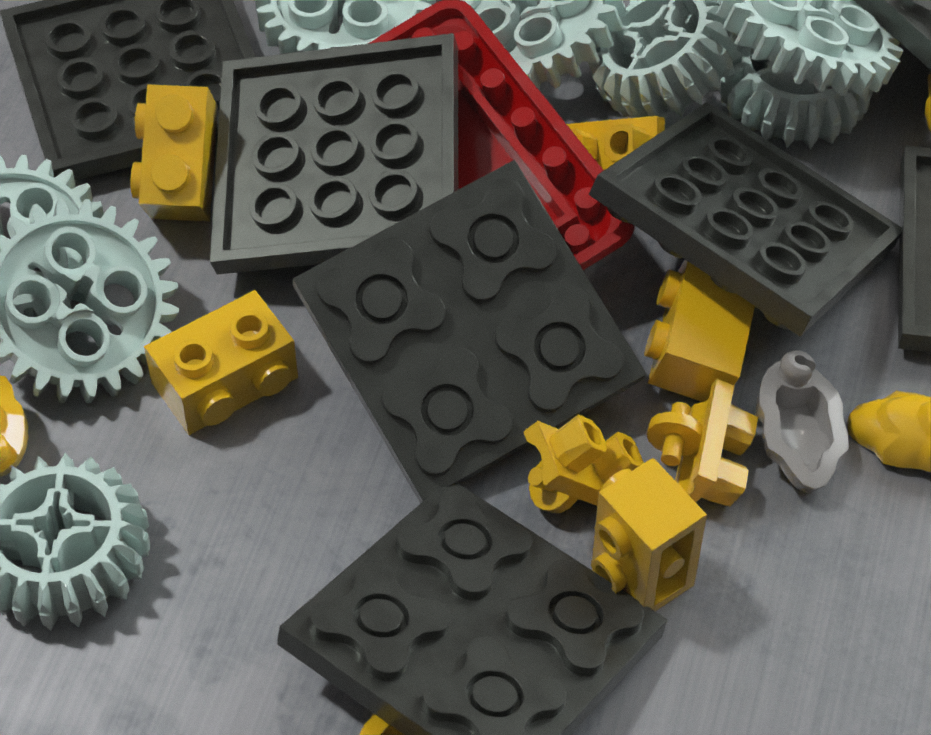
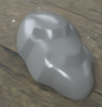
M792 350L785 353L781 361H777L767 369L759 389L756 415L763 424V441L766 455L780 465L794 487L807 493H812L828 484L835 472L838 460L849 450L848 432L843 419V403L838 391L830 381L815 369L816 364L809 354L800 350Z

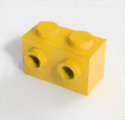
M147 84L146 103L137 104L135 134L137 139L143 140L142 162H134L132 165L131 195L132 198H139L138 204L151 219L210 222L218 105L208 87Z
M684 260L678 272L671 269L667 271L659 290L657 305L665 307L663 321H655L644 351V356L653 359L648 384L705 402L709 399L711 385L716 379L731 385H735L739 379L755 306L737 294L722 290L714 284L708 274L687 260Z
M256 290L144 346L151 383L188 435L208 425L213 426L222 423L234 411L263 396L277 394L289 382L298 378L294 339Z
M654 457L632 471L630 469L618 471L604 483L599 491L591 567L595 573L612 583L611 589L615 593L623 590L637 599L643 607L648 606L652 610L657 611L695 585L707 514Z

